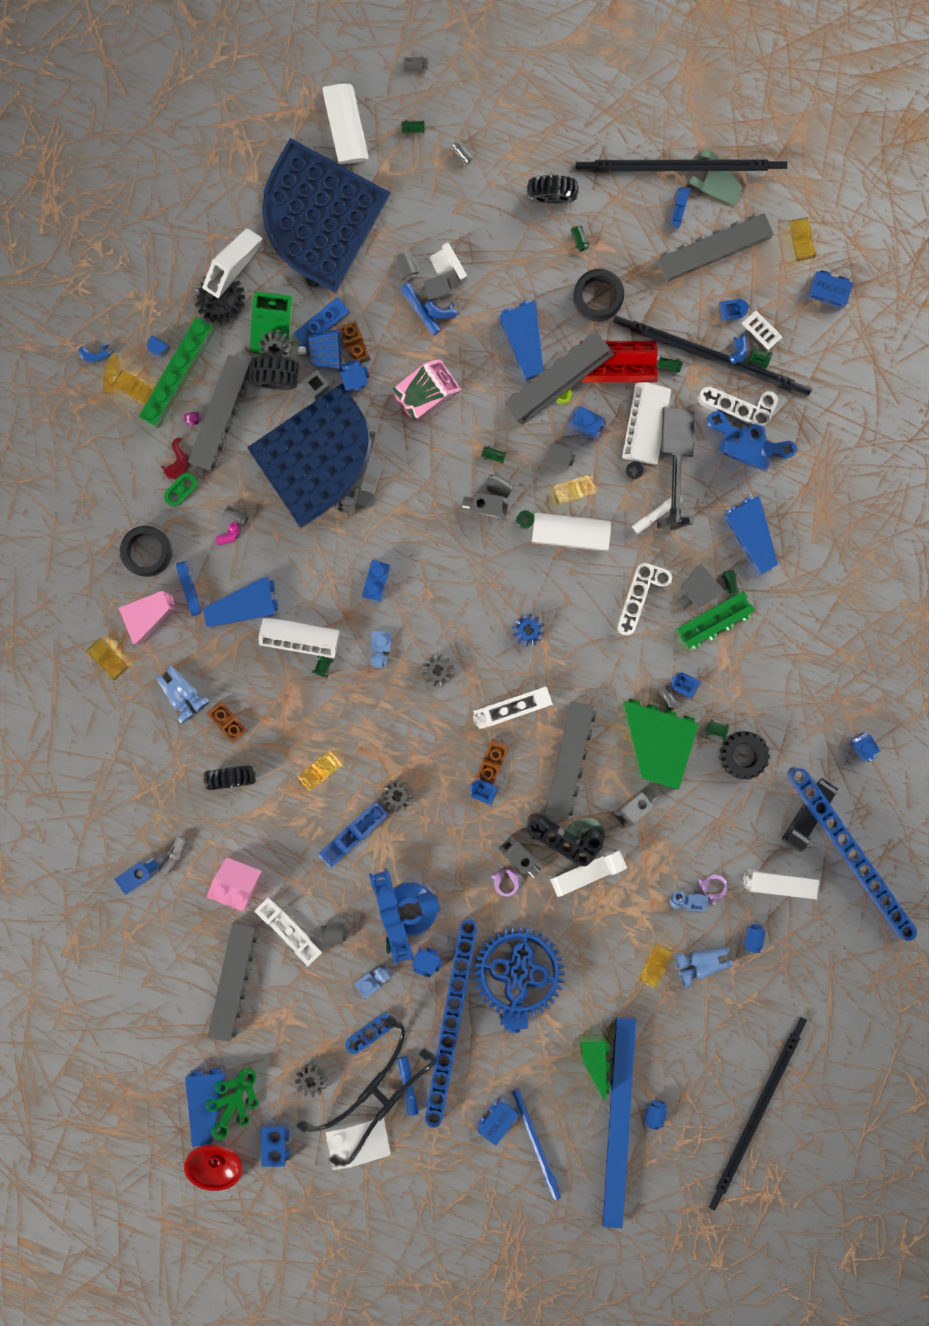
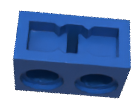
M286 1124L262 1125V1167H285L286 1162L290 1160V1149H286V1141H289V1129H286ZM274 1131L278 1132L280 1134V1139H273L270 1133ZM278 1151L281 1157L274 1159L271 1156V1152Z

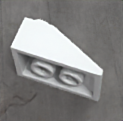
M375 1118L327 1128L326 1137L330 1157L335 1153L341 1158L349 1159ZM384 1118L373 1128L362 1149L350 1164L338 1167L332 1164V1169L349 1168L390 1156Z

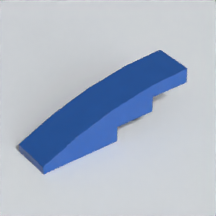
M376 800L317 855L331 869L380 824L389 813Z

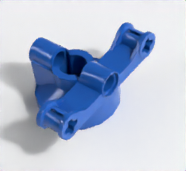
M714 411L707 417L709 427L725 434L717 451L746 465L768 471L772 461L769 459L771 454L785 459L796 454L797 447L792 441L778 443L767 441L765 428L760 424L738 429L731 426L721 411ZM718 415L721 423H717L716 425H714V420H712V417H716ZM751 430L756 432V438L751 436ZM789 445L791 452L784 454L785 450L783 447Z
M388 868L380 873H370V882L377 898L380 916L386 929L395 965L404 960H414L408 936L420 935L432 926L436 915L440 912L436 895H433L432 891L425 885L414 881L403 882L393 888ZM419 901L422 914L419 913L414 919H403L400 916L398 907L402 908L407 903L416 904Z

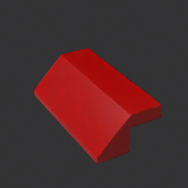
M605 341L614 355L581 380V382H658L657 342Z

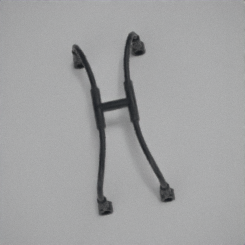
M389 1015L385 1022L392 1028H400L398 1045L386 1067L371 1081L360 1094L358 1100L346 1112L327 1124L314 1126L301 1119L296 1125L304 1133L306 1131L313 1132L330 1128L350 1115L361 1103H364L371 1093L384 1105L375 1115L376 1118L366 1130L349 1159L341 1158L335 1153L329 1158L330 1163L335 1167L346 1166L356 1158L376 1124L384 1118L400 1097H402L403 1092L437 1062L435 1054L422 1048L418 1053L419 1056L425 1061L429 1060L431 1062L409 1079L390 1099L377 1088L395 1062L405 1038L404 1025L392 1015Z

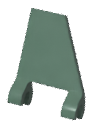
M706 148L701 151L699 159H719L716 154ZM708 171L704 182L692 176L687 185L692 189L705 192L733 206L736 205L742 190V186L729 171Z

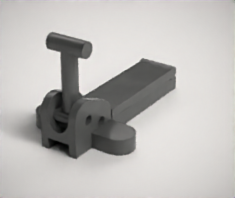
M369 430L371 439L370 460L377 432ZM369 460L360 480L357 479L351 487V492L334 506L335 511L354 516L357 505L370 508L375 504V496L368 491L361 490Z

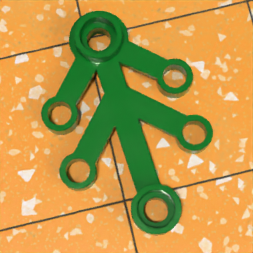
M244 1068L238 1073L236 1078L227 1082L218 1081L214 1086L215 1091L219 1094H224L228 1089L237 1086L234 1093L217 1100L208 1099L205 1103L206 1109L211 1112L228 1104L219 1123L213 1125L211 1129L212 1136L217 1140H223L228 1136L229 1130L226 1125L235 1108L238 1113L237 1123L241 1126L248 1125L250 1119L246 1115L242 1099L244 1090H246L247 1094L246 1105L251 1109L258 1106L259 1101L255 1097L253 1089L256 1074L250 1068ZM220 1085H223L222 1090H219ZM254 1099V1103L250 1105V1101ZM214 1102V1106L210 1108V1104ZM245 1117V1121L241 1123V1119Z

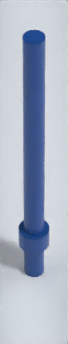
M516 1089L512 1093L545 1175L544 1181L546 1186L550 1188L553 1199L558 1200L561 1198V1195L556 1185V1177L552 1175L520 1090Z

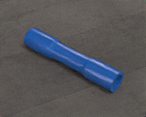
M410 282L404 284L400 288L416 309L431 335L434 336L442 330L434 317L428 315V310Z
M408 1056L397 1058L403 1085L411 1079ZM411 1084L404 1091L407 1116L419 1114L413 1085Z

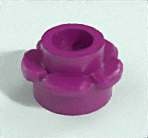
M199 412L183 414V422H187V426L199 424L198 420H201Z

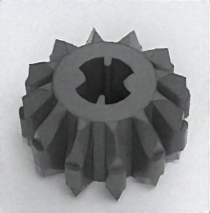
M269 330L268 335L263 334L261 337L262 340L259 342V346L262 348L259 352L266 353L265 356L288 358V352H291L292 349L289 346L291 339H285L286 333L282 334V336L279 335V330H276L275 334L272 330Z
M434 654L432 655L434 662H431L428 658L426 659V662L430 664L429 667L422 665L423 669H428V672L422 673V676L430 675L426 682H430L433 678V686H436L437 680H439L440 686H444L442 679L444 678L446 682H450L446 675H454L453 672H448V669L454 668V665L446 666L450 659L447 658L443 663V655L441 654L439 661H437ZM436 665L443 667L444 671L441 672L440 676H436V673L435 675L433 674L432 670L435 669Z
M397 779V786L391 780L389 784L392 788L390 789L385 785L383 788L388 793H381L382 797H388V799L383 801V804L390 802L391 804L387 808L389 810L395 805V812H398L399 805L405 811L406 807L403 803L411 806L412 803L407 798H414L412 794L407 795L408 792L413 790L412 787L405 789L408 784L406 781L403 783V786H400V779ZM396 790H398V793L401 791L403 794L400 801H397V798L394 800L392 797Z
M308 1064L307 1070L302 1066L300 1068L302 1073H296V1077L299 1079L295 1080V1085H300L297 1091L300 1092L304 1089L303 1096L305 1097L308 1092H310L311 1098L315 1096V1092L320 1095L322 1093L320 1088L325 1089L327 1086L323 1082H326L328 1078L322 1076L325 1070L317 1071L319 1065L312 1069V1065ZM310 1077L314 1078L312 1085L308 1083Z

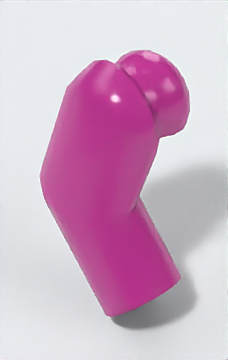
M236 522L230 523L226 534L216 536L217 545L235 542L240 533V526Z

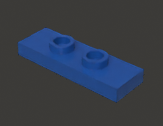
M336 297L296 330L294 335L302 344H309L310 335L330 330L348 315L350 311Z

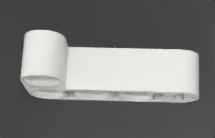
M705 387L698 395V402L713 411H721L725 416L749 426L760 424L756 421V415L760 414L765 418V422L760 425L765 427L770 422L778 398L773 392H765L758 399L755 406L712 387ZM706 393H709V397L712 399L706 401L704 395H706ZM718 396L719 399L717 400L716 405H715V404H713V403L715 402V399H716V397ZM764 397L771 398V406L764 404ZM721 400H727L730 407L724 409L720 404ZM744 407L747 410V416H741L738 413V408Z
M643 563L636 568L617 624V630L621 635L627 636L635 631L650 584L657 587H666L671 583L672 575L668 570L648 563ZM642 567H646L649 570V576L646 578L642 577L639 573ZM660 573L666 574L668 578L664 584L658 581ZM636 585L643 588L641 596L634 594L633 589ZM631 603L637 606L635 614H631L627 610L628 605ZM624 615H626L627 617L635 618L634 621L632 619L629 621V626L631 627V630H627L626 632H624V628L621 627L622 624H626L628 619L624 618Z
M617 848L594 858L588 866L582 867L578 865L550 878V881L559 897L609 874H617L627 869V865L620 850Z

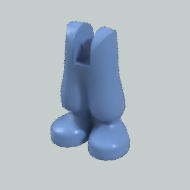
M169 666L166 670L173 680L168 683L161 674L156 679L172 706L181 711L178 721L183 724L196 715L186 701L192 704L196 712H200L210 701L205 697L199 698L196 689L172 666Z
M728 946L695 951L689 956H684L680 952L675 953L679 970L691 965L695 966L692 969L679 972L685 989L692 986V980L695 978L701 980L732 967L733 961L731 959L721 962L718 959L719 956L730 953Z

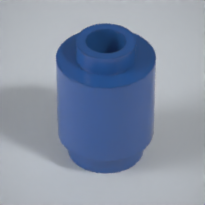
M751 924V927H747L744 942L746 951L760 953L761 949H763L766 930L762 929V925Z
M652 1100L645 1119L648 1128L659 1130V1127H664L668 1111L666 1108L667 1103Z

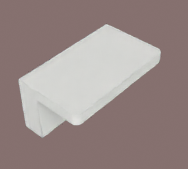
M449 242L442 246V250L429 257L439 276H449L452 288L467 280V274Z

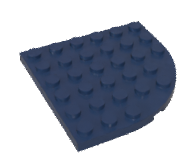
M290 138L272 169L264 189L262 213L265 230L274 250L290 268L336 294L389 199L391 192Z
M341 383L247 448L299 527L303 528L345 498L351 492V487L356 480H360L366 469L371 451L370 429L361 409Z

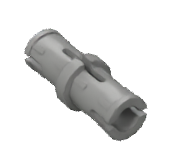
M177 836L171 849L166 852L167 856L159 871L170 875L176 862L181 859L180 855L188 843L186 839Z

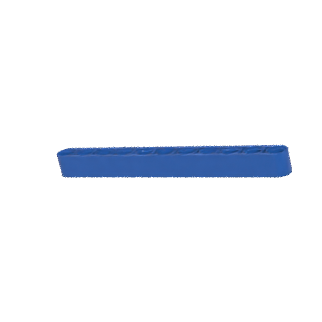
M797 766L790 768L787 772L789 782L894 933L905 941L914 940L917 935L916 927L809 773ZM800 771L801 778L796 781L794 778L795 773ZM808 787L812 788V794L810 796H806L805 791ZM822 802L823 809L817 812L816 806ZM833 818V825L831 827H828V820ZM844 834V841L839 843L838 837ZM854 849L855 856L849 858V852ZM865 865V872L860 874V867ZM874 880H876V887L874 889H871V883ZM887 896V902L881 904L882 898ZM897 911V918L892 920V914ZM908 927V933L903 935V929Z
M465 918L461 921L436 1053L437 1062L434 1065L425 1113V1122L432 1128H436L441 1124L444 1114L477 934V923L472 918ZM465 923H472L474 929L471 932H466L463 926ZM468 942L471 947L469 950L463 951L460 949V944ZM458 961H465L467 967L464 970H460L456 964ZM461 980L464 985L462 988L457 989L453 986V982ZM451 999H458L460 1005L453 1008L449 1002ZM454 1018L457 1023L455 1026L450 1027L446 1024V1020ZM445 1037H451L453 1043L445 1045L442 1040ZM447 1056L450 1061L447 1064H441L439 1058ZM438 1075H443L446 1077V1081L438 1083L435 1078ZM440 1094L443 1099L440 1102H435L432 1096ZM431 1113H436L439 1115V1119L431 1121L428 1116Z
M616 1017L602 1217V1226L606 1228L622 1229L636 1018Z

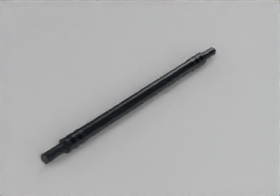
M768 159L595 160V162H576V170L768 171V169H787L788 163L787 161H768Z
M617 315L613 319V323L627 327L632 332L791 391L793 389L806 395H810L812 388L796 383L794 379L743 361L732 364L727 354L636 320L630 321Z
M800 1016L793 1033H790L730 1160L715 1188L716 1192L709 1205V1208L714 1211L723 1194H726L801 1039V1032L807 1022V1019Z

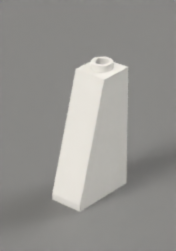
M246 228L213 259L202 288L219 298L257 253L263 238Z

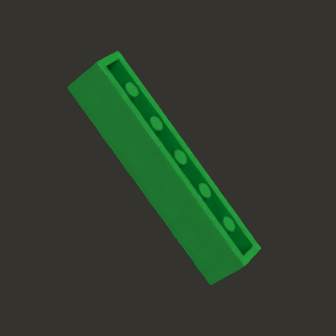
M198 317L194 318L140 412L139 417L159 429L215 331L212 325Z

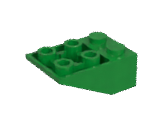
M254 291L250 353L266 354L259 352L262 348L259 346V342L262 340L263 334L268 335L269 330H272L274 334L276 330H279V335L282 336V334L286 333L285 339H290L294 308L293 296Z
M580 1035V1055L603 1100H606V1094H610V1083L606 1079V1075L610 1074L608 1059H606V1055H609L608 1040H605L603 1035Z

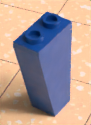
M526 300L521 302L519 307L513 310L512 307L501 311L502 314L499 315L500 323L525 382L538 377L544 370L535 300L532 302Z
M751 495L742 501L744 505L739 508L735 505L726 511L727 515L723 518L760 576L777 566L778 562L761 499L759 496L753 498Z
M268 576L263 577L204 607L206 627L210 628L276 615V611L279 608L277 599H273L272 594L275 591L274 581H270Z
M211 1068L209 1072L192 1070L185 1077L192 1147L211 1145L214 1141L211 1129L217 1123L220 1107L216 1111L211 1112L206 1109L205 1103L208 1099L217 1100L222 1097V1094L215 1091L214 1086L218 1081L225 1082L226 1070H221V1068ZM220 1085L219 1090H222L223 1085ZM214 1102L210 1104V1108L214 1106Z

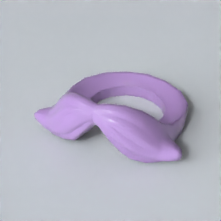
M500 869L491 876L494 879L496 892L502 896H512L519 889L518 877L521 876V873H517L513 869ZM505 872L508 873L515 885L514 889L508 893L502 892L499 888Z
M713 874L705 880H699L701 892L704 896H708V901L713 905H716V901L726 895L728 890L727 882L720 875ZM712 879L721 880L723 890L718 894L707 895L705 891L709 882Z

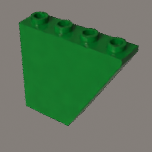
M629 698L628 702H623V708L640 778L679 790L699 723L695 722V718L684 715V718L676 717L677 713L666 710L665 713L660 712L657 706L647 704V707L640 706V701Z

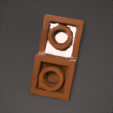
M354 321L338 327L350 360H359L361 363L371 360L357 322Z
M222 700L207 712V715L220 727V730L232 743L247 731L245 726Z
M492 739L476 777L494 784L509 746Z

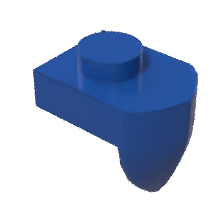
M743 299L719 302L721 321L745 317L750 306Z
M683 672L676 673L671 680L673 690L690 699L694 697L701 684L700 680Z
M479 779L473 781L469 786L471 797L492 806L499 788Z

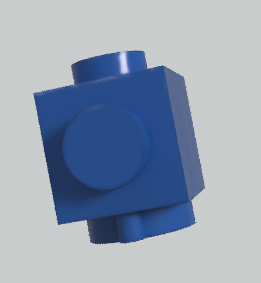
M352 360L341 365L342 368L339 370L346 391L351 389L360 390L365 387L364 385L368 384L366 378L370 376L367 367H362L359 360Z
M862 732L851 739L852 743L850 745L860 761L867 760V762H870L878 757L877 753L881 750L871 735Z
M419 946L412 963L413 971L430 978L434 971L438 972L441 967V955L437 954L438 951L434 948L427 947L425 949Z
M523 1003L516 1005L517 1007H525ZM507 1012L505 1017L502 1016L503 1013H500V1023L505 1026V1030H509V1033L520 1032V1029H528L525 1013H521V1019L517 1018L518 1013H514L513 1019L510 1018L511 1012Z

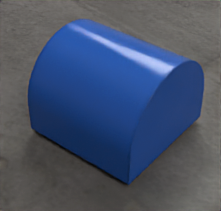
M153 335L150 336L147 342L149 351L156 357L165 356L170 350L168 344Z

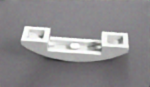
M269 897L255 910L262 920L281 936L307 966L322 953L307 934Z

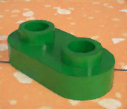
M190 473L182 474L165 491L164 499L166 503L173 507L181 505L197 488L198 482L196 477ZM187 480L191 481V486L189 487L185 486ZM173 494L178 495V499L175 501L172 500Z

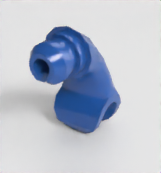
M431 300L425 303L428 315L435 318L453 319L459 313V310L454 311L452 309L455 306L454 303H451L446 310L440 309Z
M744 333L741 334V338L733 337L735 347L738 350L735 354L729 356L732 364L743 362L748 353V342Z
M103 344L100 347L99 353L94 354L82 346L78 349V354L81 355L82 361L95 363L112 357L114 351L110 350L108 353H105L109 345Z

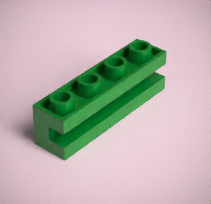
M742 591L676 628L675 630L685 648H691L693 651L702 646L701 641L707 638L710 641L718 637V632L722 629L728 631L736 626L734 623L741 619L744 622L753 617L751 613L755 609L752 604H749L745 592Z

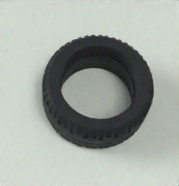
M594 269L584 273L578 279L573 293V301L577 311L586 319L595 322L606 321L614 317L620 310L624 300V287L620 279L614 273L605 269ZM592 281H604L614 290L615 300L605 310H594L588 307L583 300L582 293L584 287Z
M138 526L131 529L122 539L120 557L124 566L130 572L143 577H151L160 574L167 568L172 558V546L168 537L159 529L152 526ZM143 535L155 537L160 542L162 548L161 557L158 562L148 568L136 565L131 558L132 544Z

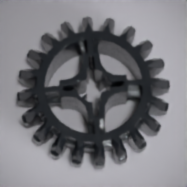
M538 175L528 180L527 193L528 198L535 202L562 204L573 202L577 199L579 186L574 178L565 177L564 175Z
M239 280L233 281L223 292L222 300L225 304L214 295H211L205 304V294L207 291L202 288L204 283L198 281V285L201 288L194 289L199 294L193 296L194 300L198 301L194 305L196 308L201 307L198 312L199 314L204 313V319L210 317V321L214 323L217 318L218 323L221 324L222 318L229 322L228 316L231 315L235 319L234 312L241 313L238 306L244 307L245 304L240 300H244L246 297L241 294L244 292V288L239 287L241 285ZM234 291V301L232 305L229 306L227 303V299L229 296H231V292ZM222 306L225 311L215 312L210 310V308Z
M252 765L209 770L204 773V784L208 790L251 785L256 782V771H254V766Z

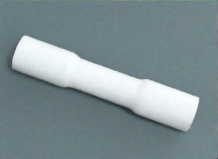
M680 495V504H681L682 502H684V499H683V497ZM671 497L631 526L637 535L670 510Z

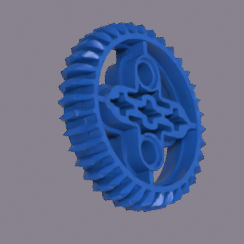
M518 927V933H514V929L510 928L511 934L507 935L506 930H503V937L496 933L498 940L495 941L491 937L489 940L492 945L484 944L487 951L480 949V953L484 956L476 957L478 961H481V964L475 963L474 966L480 968V970L474 971V975H480V977L475 978L474 981L475 983L481 982V985H478L476 989L484 990L479 995L480 997L487 996L484 999L485 1004L489 1001L492 1002L489 1005L490 1009L496 1005L495 1012L499 1013L501 1009L504 1010L502 1014L504 1017L507 1012H511V1019H513L514 1013H518L517 1018L521 1019V1013H525V1018L528 1019V1012H532V1016L535 1017V1010L538 1009L539 1013L542 1014V1006L549 1009L547 1002L555 1003V1000L551 998L552 995L557 998L559 997L555 990H562V987L557 984L564 983V979L559 978V976L565 975L564 971H559V969L564 968V964L557 963L562 960V956L555 957L559 950L552 951L551 949L554 948L555 944L551 943L548 946L549 938L542 941V933L537 938L535 937L536 930H533L532 935H529L528 928L525 929V934L521 933L520 927ZM511 940H522L521 943L513 947L510 959L497 958L489 965L487 964L491 954L500 945ZM528 941L537 944L546 952L552 964L553 976H550L548 969L544 966L533 964L534 950L528 944ZM523 947H525V953L528 956H524V959L521 961L520 955L517 953H521ZM515 958H517L516 966H513L511 969V978L514 980L513 985L510 986V978L507 977L509 975V965H513ZM526 960H528V967L532 969L529 974L530 981H526L524 988H521L522 981H525L528 977V969L525 968ZM503 965L506 971L504 974H497L495 967ZM521 966L522 973H525V975H521L519 980H517V974L514 971L517 972ZM486 970L489 971L490 976L494 980L506 983L505 997L511 1005L504 1004L492 994L486 981ZM541 972L544 975V979L542 981H535L533 974ZM548 982L552 983L546 995L538 1002L525 1007L516 1006L526 999L529 987L543 988ZM516 985H518V990L522 993L518 994L514 1000L513 993L510 991H514Z

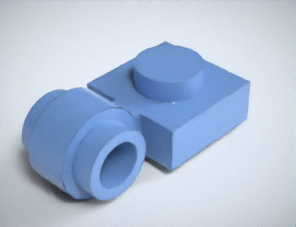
M373 631L371 650L377 651L376 654L371 656V666H374V668L382 669V667H386L387 656H384L383 652L390 653L392 633Z
M674 892L670 898V905L675 909L686 907V911L705 912L708 905V896L693 894L686 898L682 892Z
M381 964L373 971L375 973L374 976L369 971L354 982V985L365 999L381 987L377 981L384 983L392 977L387 966L384 967Z

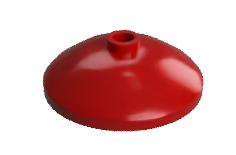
M214 1144L203 1145L195 1148L187 1155L184 1163V1172L188 1180L195 1186L208 1191H221L234 1186L239 1181L242 1175V1162L238 1155L229 1148Z

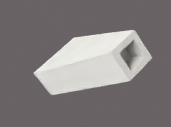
M546 686L473 711V720L475 725L482 729L553 704Z
M748 869L747 873H744L743 884L751 892L817 899L819 880L816 878Z

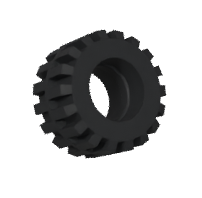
M276 356L253 357L250 364L249 383L266 389H294L297 387L299 363L292 359Z
M748 731L735 732L722 742V748L719 750V760H721V766L728 774L738 779L749 780L758 777L760 773L765 771V767H768V759H770V754H768L769 747L766 746V741L758 734ZM741 744L752 746L755 752L754 761L746 767L739 766L734 760V751Z

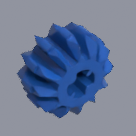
M524 614L521 615L523 622L516 619L515 622L520 626L512 627L513 630H519V632L513 634V637L521 636L517 641L518 643L525 639L524 646H528V640H531V644L534 646L535 641L533 638L535 637L538 641H541L542 638L537 634L545 633L543 630H538V628L544 626L543 623L536 624L540 619L539 617L531 621L532 614H529L528 620H526ZM526 625H531V629H534L533 634L526 635L523 627L526 628Z

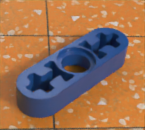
M186 561L176 563L191 615L202 614Z
M380 1014L351 1035L346 1041V1050L351 1054H357L391 1030L392 1027L383 1025L380 1027L382 1032L379 1033L378 1028L374 1025L375 1022L377 1026L380 1025L382 1018L387 1019L391 1014ZM367 1028H372L375 1031V1036L371 1039L367 1038L364 1034ZM359 1034H361L362 1039L365 1042H367L365 1044H363V1041L358 1043V1049H356L355 1047L350 1048L351 1040L356 1042L360 1039V1037L358 1036Z

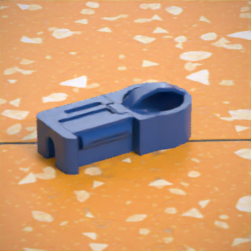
M680 187L676 191L674 196L676 205L670 226L680 228L690 189Z

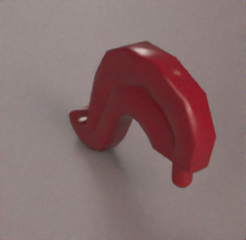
M181 437L174 439L171 445L176 456V462L168 465L167 468L163 465L161 466V469L164 470L163 474L169 479L176 480L188 470L189 459L179 445V442L183 440Z

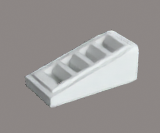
M757 311L753 312L741 323L766 352L782 339L777 330ZM757 318L758 321L751 327L749 323ZM762 324L763 327L756 332L754 329ZM767 330L768 333L761 337L760 334ZM772 335L774 338L767 343L765 340Z

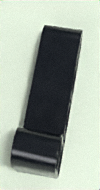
M820 778L816 785L827 801L831 803L838 791V787L824 778ZM822 802L816 806L817 812L823 809ZM805 803L782 837L783 842L799 852H803L811 839L809 836L818 823Z
M538 813L530 814L527 818V832L530 836L579 866H588L603 847V834L599 829H589L582 839H579ZM554 833L556 835L549 837L547 834ZM593 838L598 839L597 842H592L590 840ZM565 843H570V844H572V845L569 846V847H566V846H564L563 844H565ZM580 853H587L588 855H587V856H580L579 854H580Z

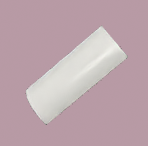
M336 84L322 87L339 165L347 166L369 161L353 86L350 84Z
M647 382L636 383L623 449V459L646 464H658L662 442L663 407H668L671 389Z
M535 513L531 543L608 551L611 521Z
M264 617L259 632V645L335 658L340 630Z

